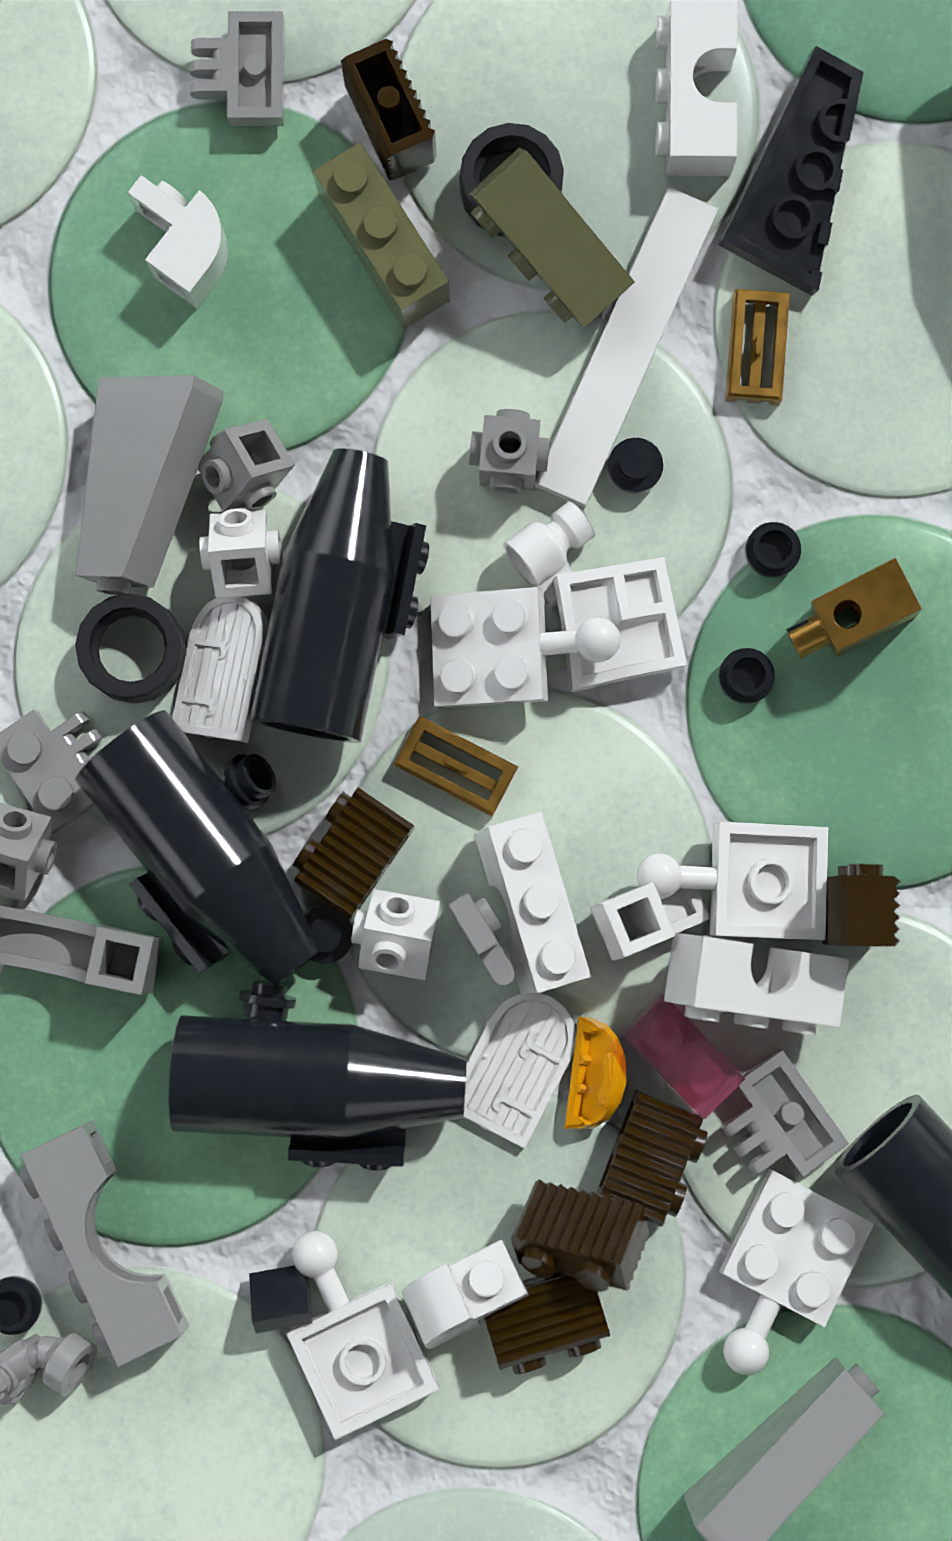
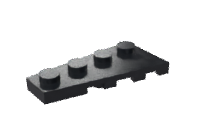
M815 46L809 53L717 243L720 247L811 296L819 291L823 272L820 271L824 249L829 244L833 224L830 220L835 195L840 190L844 171L841 169L846 143L850 140L864 73L818 46Z

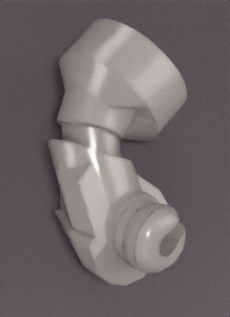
M72 1333L63 1338L40 1337L34 1334L26 1340L19 1339L5 1349L0 1350V1404H15L21 1399L27 1388L34 1383L40 1369H42L44 1385L64 1397L70 1395L82 1383L90 1371L96 1357L97 1346L78 1333Z

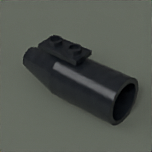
M334 449L283 553L250 715V721L285 732L338 742L361 743L381 640L382 638L393 639L404 636L406 628L410 629L413 626L419 605L418 597L413 596L416 576L423 573L429 556V543L424 542L427 525L419 523L406 525L391 521L388 461L381 456L355 449Z
M166 710L153 713L122 732L96 753L79 771L75 781L147 871L146 874L136 877L129 884L138 896L137 901L140 908L150 919L160 923L173 940L172 945L179 958L186 964L193 966L199 974L221 962L231 952L276 987L320 952L319 946L272 843Z
M181 1015L175 1030L170 1064V1126L172 1131L289 1137L288 1160L302 1161L310 1167L323 1168L334 1163L359 1164L362 1168L372 1171L386 1170L391 1166L403 1167L406 1129L464 1118L467 1059L354 1024Z
M912 1095L883 1113L858 1136L839 1159L834 1173L952 1299V1129L920 1095Z

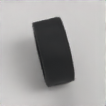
M504 123L487 128L471 141L462 157L460 194L465 211L477 226L483 229L470 213L478 205L469 193L479 185L480 171L486 161L494 155L515 152L518 148L526 150L562 193L564 167L559 150L546 134L529 125ZM501 232L496 235L505 237Z
M132 593L108 597L91 608L79 626L75 643L78 666L88 682L114 700L133 704L155 700L169 691L182 674L187 653L184 631L171 612L150 597ZM135 616L145 618L156 625L163 636L165 650L162 662L153 674L143 680L129 682L117 679L107 672L100 659L99 646L101 637L109 625L120 618Z

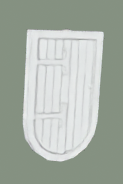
M242 596L215 598L208 602L196 616L189 635L187 653L172 717L184 733L204 736L207 739L218 738L248 743L252 726L250 715L269 627L264 611L255 601Z
M518 993L501 1003L491 1018L486 1021L485 1029L466 1064L464 1117L479 1124L483 1129L490 1130L520 1147L526 1148L565 1070L569 1068L576 1041L575 1023L565 1006L552 996L542 993L529 995Z

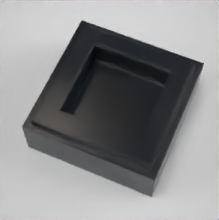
M295 1265L249 1273L251 1317L255 1333L312 1324L309 1277L300 1273Z

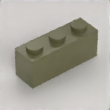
M361 142L313 170L318 196L403 330L450 302L448 278Z
M518 148L469 193L478 205L470 213L492 238L499 232L505 236L515 248L507 255L508 258L528 281L536 275L550 290L543 299L564 323L573 317L585 328L635 283L526 150Z

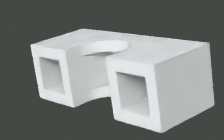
M670 0L667 15H658L656 25V50H666V69H657L656 103H666L665 122H657L656 156H665V176L730 177L737 158V102H715L705 98L697 90L694 79L706 72L731 71L737 51V0Z
M542 811L488 826L475 833V840L489 887L495 886L499 890L509 914L512 936L511 940L506 941L521 995L537 994L591 977Z
M675 933L676 936L672 939L664 1002L686 1005L684 1017L719 1022L721 1011L734 1012V1024L767 1029L770 1017L783 1019L781 1030L816 1035L817 1024L840 1027L849 959L770 948L766 972L763 978L756 984L751 974L753 944Z

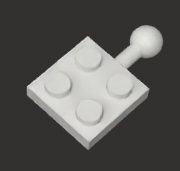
M539 587L430 596L434 707L441 709L548 701L546 655L580 653L588 661L604 662L611 659L617 653L620 646L618 628L613 622L602 617L586 620L580 625L578 630L545 633L544 590Z
M714 822L712 867L680 866L673 857L667 854L656 853L646 857L640 863L637 870V882L639 887L654 882L660 899L672 896L679 888L711 890L710 936L825 940L828 827Z
M768 1169L719 1270L720 1273L761 1294L745 1328L733 1331L727 1337L723 1347V1354L727 1365L734 1372L741 1375L756 1374L767 1364L769 1346L766 1337L781 1305L823 1327L826 1326L874 1225L873 1222L771 1169Z
M311 1231L303 1234L296 1241L292 1251V1259L300 1273L314 1279L328 1311L313 1317L312 1324L292 1327L288 1329L286 1334L330 1431L336 1440L438 1391L440 1384L392 1280L349 1300L334 1269L338 1258V1250L334 1240L326 1233Z

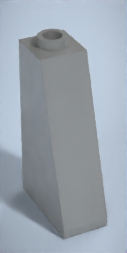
M195 375L99 377L75 576L97 583V592L117 596L131 593V587L154 588L198 470L199 462L202 459L223 402V390Z
M836 1357L833 1358L683 1494L695 1528L706 1541H767L884 1415V1412L872 1400L880 1390L857 1364L847 1371Z

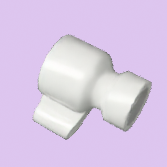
M568 501L552 513L551 522L547 524L539 521L531 522L505 541L503 547L508 558L521 576L533 587H539L544 590V605L551 610L557 605L553 579L556 575L571 573L566 552L570 548L578 549L595 537V532L584 513L573 502Z

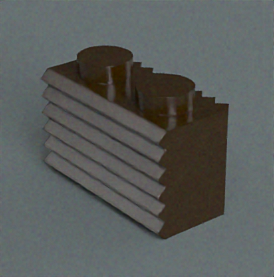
M385 38L345 56L340 61L343 69L344 86L388 179L396 180L434 163L436 158L435 130L431 129V120L426 119V110L422 109L421 100L417 99V91L412 89V80L408 79L407 70L403 69V62L398 59V51L394 50L393 41Z
M357 787L352 796L344 791L339 795L324 818L332 825L320 843L310 838L292 865L300 871L293 880L349 920L355 917L357 910L361 908L415 829L413 824L359 787Z
M848 864V866H838V876L827 877L825 940H822V945L894 947L900 941L895 936L900 930L895 924L900 918L895 910L900 905L894 900L900 894L895 889L900 881L895 876H883V865Z
M635 1089L596 1194L599 1196L605 1194L609 1198L616 1197L620 1201L626 1199L632 1204L638 1202L644 1208L646 1221L662 1227L665 1223L666 1215L676 1217L684 1201L687 1185L681 1183L680 1180L687 1161L696 1164L705 1146L708 1131L700 1129L703 1118L692 1111Z
M539 1179L533 1185L511 1236V1241L518 1263L535 1276L550 1278L554 1273L576 1278L581 1285L593 1291L604 1292L609 1287L627 1291L630 1289V1281L633 1280L634 1271L637 1270L638 1261L641 1260L642 1251L645 1249V1242L648 1241L649 1229L644 1208L638 1202L632 1204L626 1199L620 1201L616 1197L609 1198L605 1194L601 1196L594 1192L588 1194L583 1189L577 1191L573 1187L566 1188L561 1184L556 1186L551 1182L544 1183Z
M554 1273L550 1278L536 1276L523 1280L529 1296L484 1317L499 1369L502 1370L512 1366L514 1374H523L537 1370L547 1364L545 1356L567 1350L569 1357L590 1354L602 1347L600 1339L611 1336L598 1291L584 1287L576 1278Z

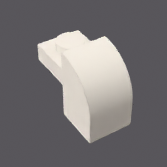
M141 175L128 191V194L136 211L165 232V235L145 261L155 279L198 309L221 278L227 263V240L217 211L207 196L200 190L188 203L168 183L161 181L156 186Z
M654 882L590 907L612 961L676 936L675 933L710 919L698 889L679 888L672 896L660 899Z
M503 1240L451 1265L445 1263L419 1277L402 1290V1295L424 1346L428 1349H432L481 1325L480 1319L529 1296Z

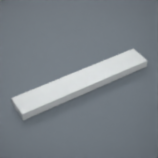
M668 187L629 273L635 283L619 296L549 451L547 472L540 471L535 482L536 488L566 501H571L584 509L586 508L719 208Z

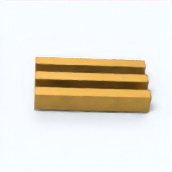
M735 289L732 300L725 401L736 402L737 399L747 400V403L758 404L759 401L769 402V405L779 406L781 404L790 293ZM745 303H753L748 386H739ZM766 305H776L770 388L760 387Z
M420 715L394 763L395 767L491 817L494 816L518 769L517 765ZM425 732L503 772L499 781L420 742L421 736ZM413 752H416L491 791L492 794L487 801L410 761Z

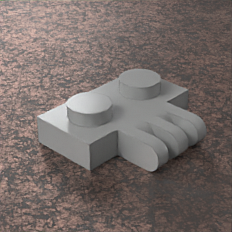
M228 11V38H195L191 40V54L193 56L212 58L191 61V76L212 80L191 82L190 96L198 100H227V119L230 126H284L285 20L283 11Z
M33 709L0 732V761L34 811L52 817L50 832L52 834H55L95 806L75 781L79 771L91 759L85 752L103 739L96 729L86 733L78 740L73 736L74 733L84 728L90 722L84 711L73 715L51 731L39 712Z
M466 893L448 904L493 980L499 985L510 984L515 977L514 968L493 934L502 925L485 897L474 903L470 894Z
M778 1049L734 1081L750 1105L725 1122L719 1129L726 1138H729L746 1126L750 1133L733 1146L739 1157L749 1153L758 1145L763 1150L761 1154L755 1156L746 1165L752 1176L759 1174L786 1155L797 1172L802 1177H805L849 1145L844 1135L783 1050Z

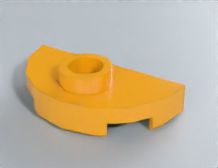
M578 1017L564 1129H594L609 1120L621 1103L626 1086V1057L621 1042L607 1024L592 1017Z

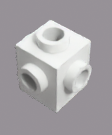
M234 508L223 513L210 514L209 536L200 537L199 548L203 571L211 570L215 597L227 598L272 594V569L274 564L282 563V548L279 530L269 531L266 509L247 510Z
M373 889L368 911L358 909L353 926L351 943L361 945L358 968L425 981L440 901Z

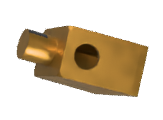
M894 558L811 601V608L815 615L787 628L786 631L800 659L828 645L831 646L835 656L915 618L922 608L897 559ZM848 607L857 613L859 622L843 628L836 623L834 614Z

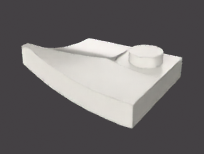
M664 557L559 574L553 579L562 631L578 630L580 625L586 620L602 617L613 622L620 633L619 649L607 661L591 662L582 657L580 653L565 654L570 693L624 680L680 670L687 666Z

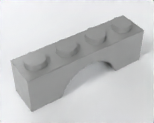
M0 904V964L50 973L78 980L85 984L139 995L153 992L164 940L163 937Z
M92 1120L20 1155L25 1165L20 1168L24 1186L33 1199L38 1197L41 1199L49 1217L44 1220L46 1233L57 1251L62 1249L65 1251L73 1269L68 1273L70 1285L80 1303L83 1304L87 1301L97 1321V1323L93 1324L94 1337L102 1353L105 1356L112 1354L117 1366L120 1367L181 1337L189 1327V1324L166 1274H142L124 1268L108 1255L99 1240L95 1223L97 1202L103 1188L117 1172V1169L95 1121Z

